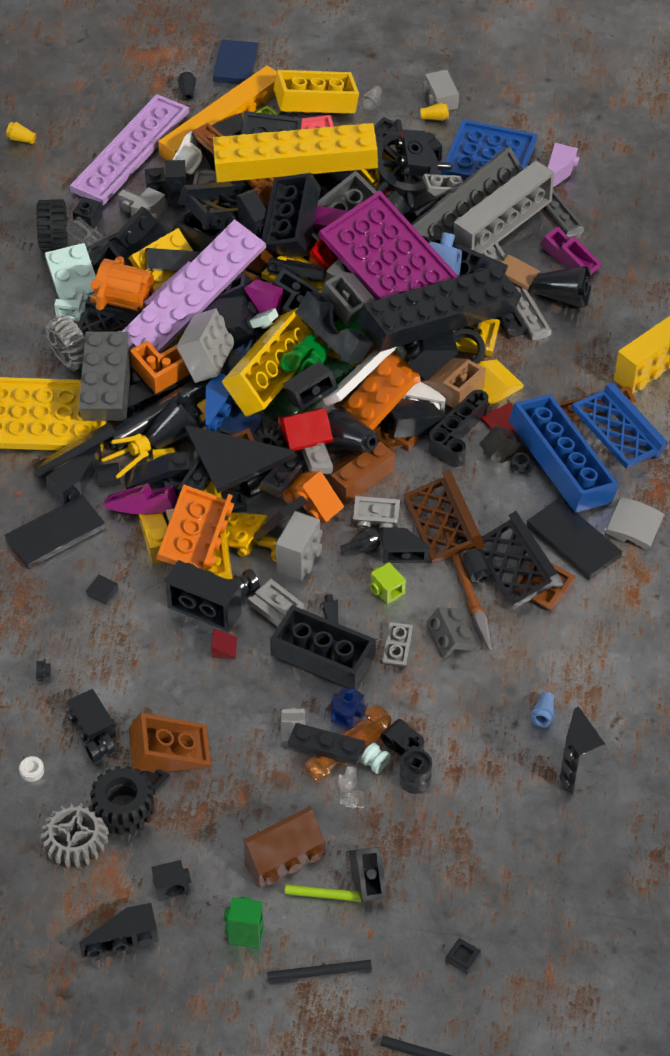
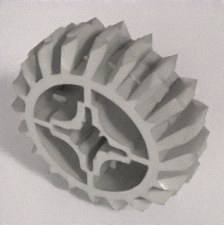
M67 315L57 316L46 325L49 344L55 356L58 357L59 361L67 369L73 372L80 370L79 366L83 364L85 336H83L73 319Z
M70 803L69 808L66 809L61 805L60 812L52 810V817H46L45 825H42L41 828L42 834L40 839L45 853H48L50 860L55 859L58 865L65 861L67 868H69L71 863H75V866L79 868L80 862L89 865L90 858L97 860L98 853L104 852V845L108 843V827L103 823L102 817H97L91 805L85 809L82 803L78 807H74V804ZM82 823L90 826L93 830H89V827L82 826ZM56 840H60L61 843L67 844V847L59 844Z

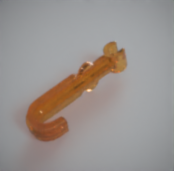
M374 705L366 710L364 715L367 719L357 724L344 735L365 741V748L379 739L380 734L392 722L388 712L379 705ZM323 756L319 759L312 757L305 763L307 766L305 770L319 783L328 776L329 770L336 764L346 766L348 763Z

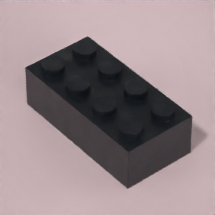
M291 605L270 638L271 656L355 690L376 656V639Z

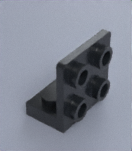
M141 206L115 237L129 252L134 254L173 230L158 222L146 208Z

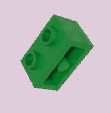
M232 897L230 907L226 906L224 912V922H226L224 933L228 934L229 944L259 949L264 929L263 902L255 901L249 897Z

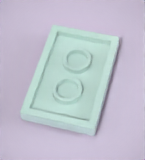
M85 243L45 253L59 299L77 301L79 293L84 294V301L87 300L88 296L94 297V289L90 287L92 280L96 279Z

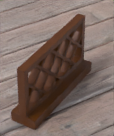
M451 469L442 472L444 477L403 494L423 541L429 545V555L433 564L474 546L478 549L485 547ZM441 486L444 487L441 496L432 494L434 489ZM418 496L424 497L420 505L410 501ZM429 499L437 501L434 509L425 507ZM443 502L451 504L448 512L439 510ZM422 511L431 513L427 521L419 519ZM436 515L445 517L441 525L432 523ZM450 519L459 521L455 529L446 527ZM429 528L438 530L434 538L426 536ZM443 532L452 533L449 541L440 540ZM457 535L466 537L468 540L462 544L454 543ZM437 544L446 546L443 552L434 555L433 551Z

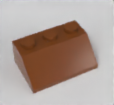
M378 441L373 451L351 452L333 465L332 474L323 475L338 498L347 505L355 499V496L361 495L395 471V453L381 441Z

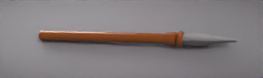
M437 515L441 525L445 517ZM443 532L446 541H449L452 533ZM458 553L453 555L452 559L468 600L474 628L489 651H491L487 617L483 614V608H481L475 596L462 557Z

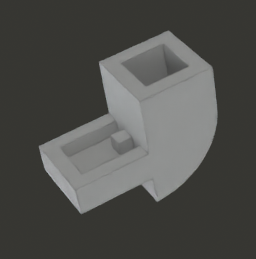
M149 187L140 197L125 190L118 194L120 209L130 213L131 217L141 206L146 208L155 219L166 210L165 194Z

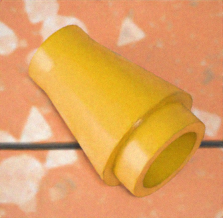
M443 102L420 109L422 120L444 121V119H449L447 103L443 104Z
M10 122L6 130V137H9L12 141L33 144L36 139V133L18 122Z

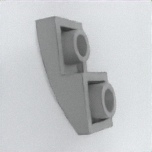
M390 622L383 664L406 667L413 625Z

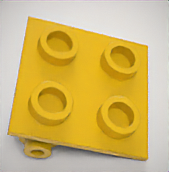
M231 513L227 519L228 524L226 527L228 547L237 548V553L241 557L248 556L253 546L257 544L254 534L266 523L265 520L268 516Z

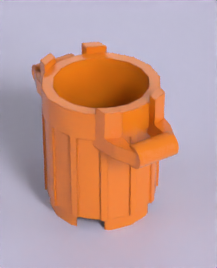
M117 257L114 261L104 259L100 264L96 279H93L90 288L94 289V297L90 298V302L96 303V309L103 310L106 304L135 311L144 310V302L147 300L149 289L153 290L154 275H151L152 273H149L147 270L124 265L123 257Z

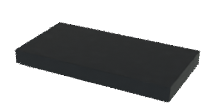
M81 495L5 534V539L25 566L30 569L106 529V523L87 499Z
M560 498L527 520L526 526L589 580L622 556V550L577 512L575 513Z

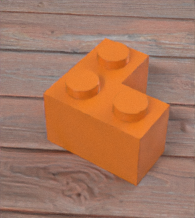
M147 340L130 350L131 366L155 394L190 375L177 345L160 354Z
M321 470L300 473L283 493V499L287 504L303 496L307 500V503L303 506L307 512L306 514L320 519V523H326L344 507Z

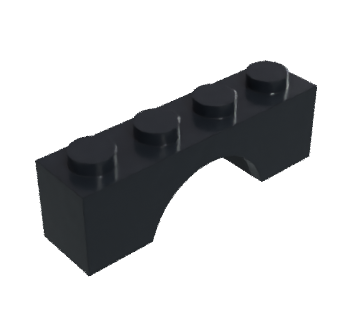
M307 291L296 310V313L302 318L301 321L305 325L310 326L314 330V334L327 343V347L340 356L341 361L346 364H361L373 342L360 330L345 329L340 333L333 322L334 304L322 293Z

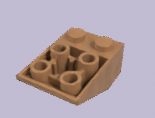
M452 358L429 380L426 381L420 376V382L439 392L446 398L445 404L455 408L472 391L484 388L486 369L469 359Z

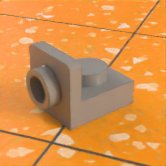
M288 708L281 710L282 747H288V740L295 723L305 725V709Z

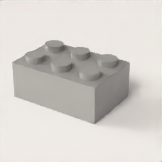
M216 308L193 315L177 344V348L195 383L219 375L234 346V339L228 333L224 318L219 315Z

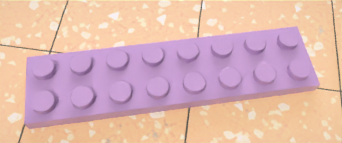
M156 94L70 185V192L99 201L101 205H104L159 146L158 141L172 132L189 114V107Z
M234 219L122 332H129L134 348L148 340L161 354L188 326L193 315L201 313L266 248V243Z

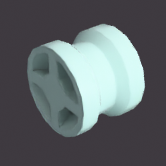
M372 743L362 754L360 762L365 766L369 765L374 773L379 774L387 766L391 754L387 751H381L376 743Z

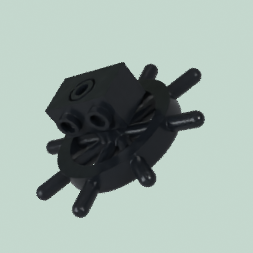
M396 119L394 121L395 132L387 134L383 138H379L375 134L378 168L372 170L380 183L375 190L382 193L386 189L399 192L401 196H406L407 205L410 210H413L415 208L414 196L427 190L423 175L426 173L437 175L438 170H451L453 165L450 162L437 161L434 151L429 146L435 139L433 133H429L426 136L425 131L403 130L402 121ZM395 145V148L398 150V153L395 150H393L390 146ZM382 152H385L393 160L382 159ZM385 167L394 168V170L389 174ZM399 175L402 176L403 182L396 180ZM410 175L413 176L417 181H419V183L412 184Z

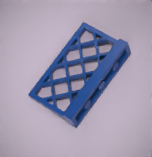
M613 382L606 385L603 391L572 404L571 409L625 469L651 457L654 459L661 457L668 444L667 440ZM597 400H601L606 406L597 404ZM581 407L592 409V414L584 412ZM596 410L607 413V417L596 415ZM611 414L615 415L619 421L610 419ZM595 421L606 424V428L598 427ZM610 425L621 428L620 433L609 430ZM624 430H628L633 436L624 434ZM609 437L620 439L619 444L611 442ZM624 441L634 443V448L624 446ZM638 445H642L647 452L639 450ZM623 452L633 454V459L628 460L623 455Z

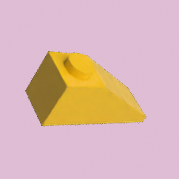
M162 513L138 514L151 564L162 563L163 561L156 559L168 527Z

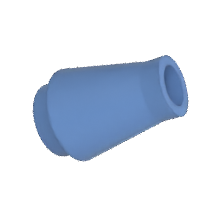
M541 693L538 702L530 714L534 725L544 728L554 721V695L552 693Z

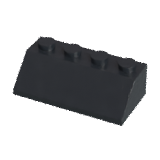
M311 173L274 178L261 239L266 243V250L287 257L308 255L321 186Z

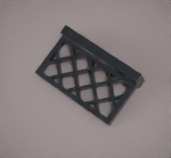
M88 296L85 302L86 309L77 326L82 333L92 332L91 329L98 325L103 326L104 332L123 331L142 310L135 311L106 304L103 310L96 309V303L90 302L91 297ZM89 315L99 318V321L92 324L87 323ZM112 320L117 321L119 326L107 329L106 323Z
M517 511L508 515L509 521L482 536L484 544L487 542L493 543L491 551L479 549L480 552L484 553L492 570V576L513 609L552 586L557 589L563 585L559 574ZM511 529V538L502 539V533ZM498 544L508 545L506 553L496 552ZM513 545L523 547L520 555L511 554ZM494 557L503 558L501 567L491 565ZM509 559L518 560L516 569L506 568ZM523 561L533 562L531 571L521 570ZM504 573L514 574L511 583L501 581ZM519 575L529 576L526 585L516 583ZM534 577H540L545 580V582L538 586L531 585ZM514 589L524 590L522 596L513 600L512 594Z

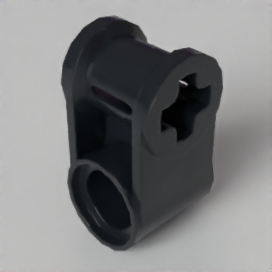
M402 719L394 721L380 734L382 742L401 757L406 751L411 749L424 750L425 741L422 735L409 727Z

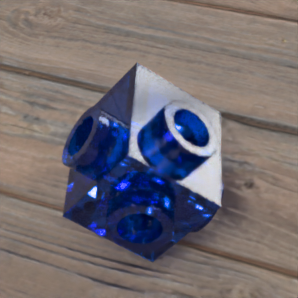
M342 687L339 694H335L331 701V722L353 730L358 719H363L366 713L365 695L356 689Z

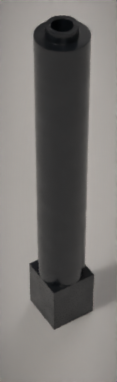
M234 349L231 350L220 371L224 375H228L242 359ZM211 378L196 383L192 379L113 428L115 435L106 439L107 444L111 449L115 448L119 451L130 442L112 444V440L135 436L139 433L145 435L173 395L179 391L182 392L180 396L184 397L187 395L195 403L206 397V385Z

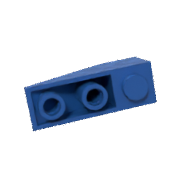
M219 373L217 377L211 378L206 385V430L214 432L221 426L224 417L229 416L231 407L235 403V400L222 383V380L227 376Z

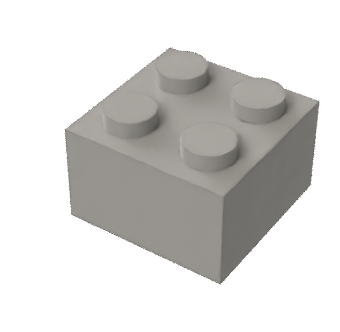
M297 511L293 513L276 543L277 572L302 581L305 574L311 571L313 559L315 556L318 557L322 550V544L320 543L322 536L320 519Z

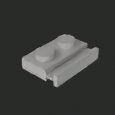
M272 579L259 588L253 597L248 598V604L277 627L291 605L304 609V604Z

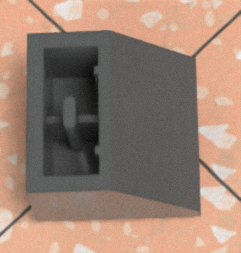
M339 273L326 281L321 291L334 304L333 311L346 326L358 319L363 304L376 301L353 273Z

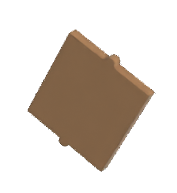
M509 254L504 261H501L509 265L505 273L509 280L526 290L529 289L533 279L540 272V270Z

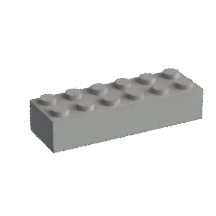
M538 161L526 166L523 171L513 176L507 183L498 187L495 192L486 196L483 201L455 220L454 242L483 254L491 246H494L496 242L501 241L552 201L554 171Z

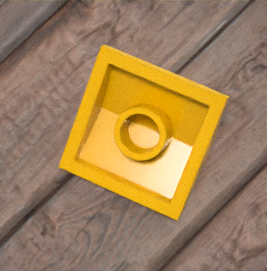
M497 359L481 361L478 364L486 369L484 388L482 390L489 396L488 405L490 407L524 387V384Z

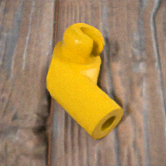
M267 536L261 541H257L258 546L271 549L270 556L276 562V543L278 539Z

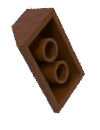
M309 806L244 839L245 865L261 888L265 885L274 884L280 877L288 873L293 874L309 862L320 860L325 855V840L312 808Z

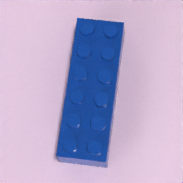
M549 394L514 403L508 422L573 511L576 513L612 503L619 486L618 482L554 397Z

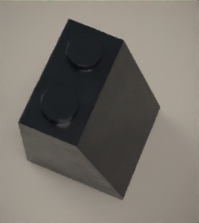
M244 295L213 300L202 311L217 309L219 315L224 318L228 333L234 339L232 349L241 346L255 337V328L252 327L250 320L257 315V308Z

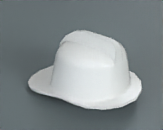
M192 131L186 134L173 160H185L186 174L188 175L194 174L202 161V152L197 148V140L193 137Z

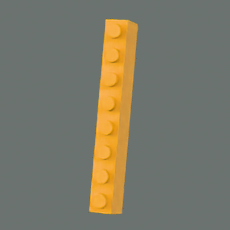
M266 65L158 141L159 156L167 161L173 160L184 137L189 132L206 123L212 126L243 111L254 112L263 104H266L275 97L274 84L277 71ZM197 142V148L201 150V147Z

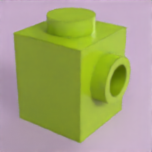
M389 562L384 566L377 567L371 573L370 588L375 595H379L386 604H389L405 594L406 580Z

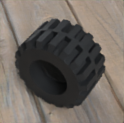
M63 199L38 200L36 205V222L40 250L54 251L66 248L68 246V226L65 201Z
M115 766V770L110 768L105 770L106 774H100L97 777L98 781H94L92 784L93 790L90 791L93 811L96 812L97 817L103 818V823L106 824L110 833L114 834L115 831H119V835H125V831H129L131 834L135 832L137 827L142 829L144 822L148 823L151 820V815L154 813L153 790L151 781H148V776L145 773L141 775V770L137 768L133 771L131 766H126L125 769H121V766ZM121 795L134 797L133 801L125 805L111 803L114 798Z

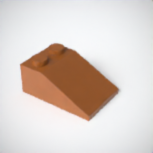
M140 713L129 727L132 769L134 770L137 768L141 771L155 773V770L159 769L169 772L209 768L211 766L206 724Z

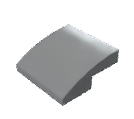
M620 497L604 532L622 543L628 539L647 551L652 545L664 513L644 503Z

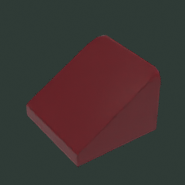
M213 629L212 657L236 658L237 637Z

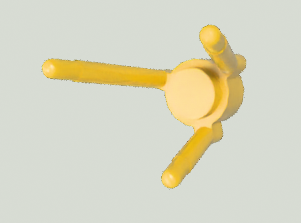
M140 433L135 436L112 440V444L130 443L127 448L102 458L101 462L111 460L128 452L133 456L136 455L137 457L116 475V478L119 479L141 459L149 456L148 452L151 450L150 442L146 436Z

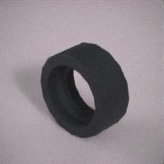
M460 329L454 332L456 342L462 338H470L476 342L478 353L471 360L472 362L479 364L484 360L486 346L483 338L476 331Z

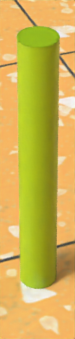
M290 884L285 886V894L361 902L358 891Z

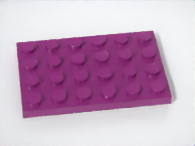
M378 191L320 230L318 234L376 300L459 277L381 191Z

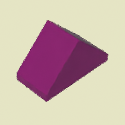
M258 279L244 288L259 313L275 308L279 315L283 288Z

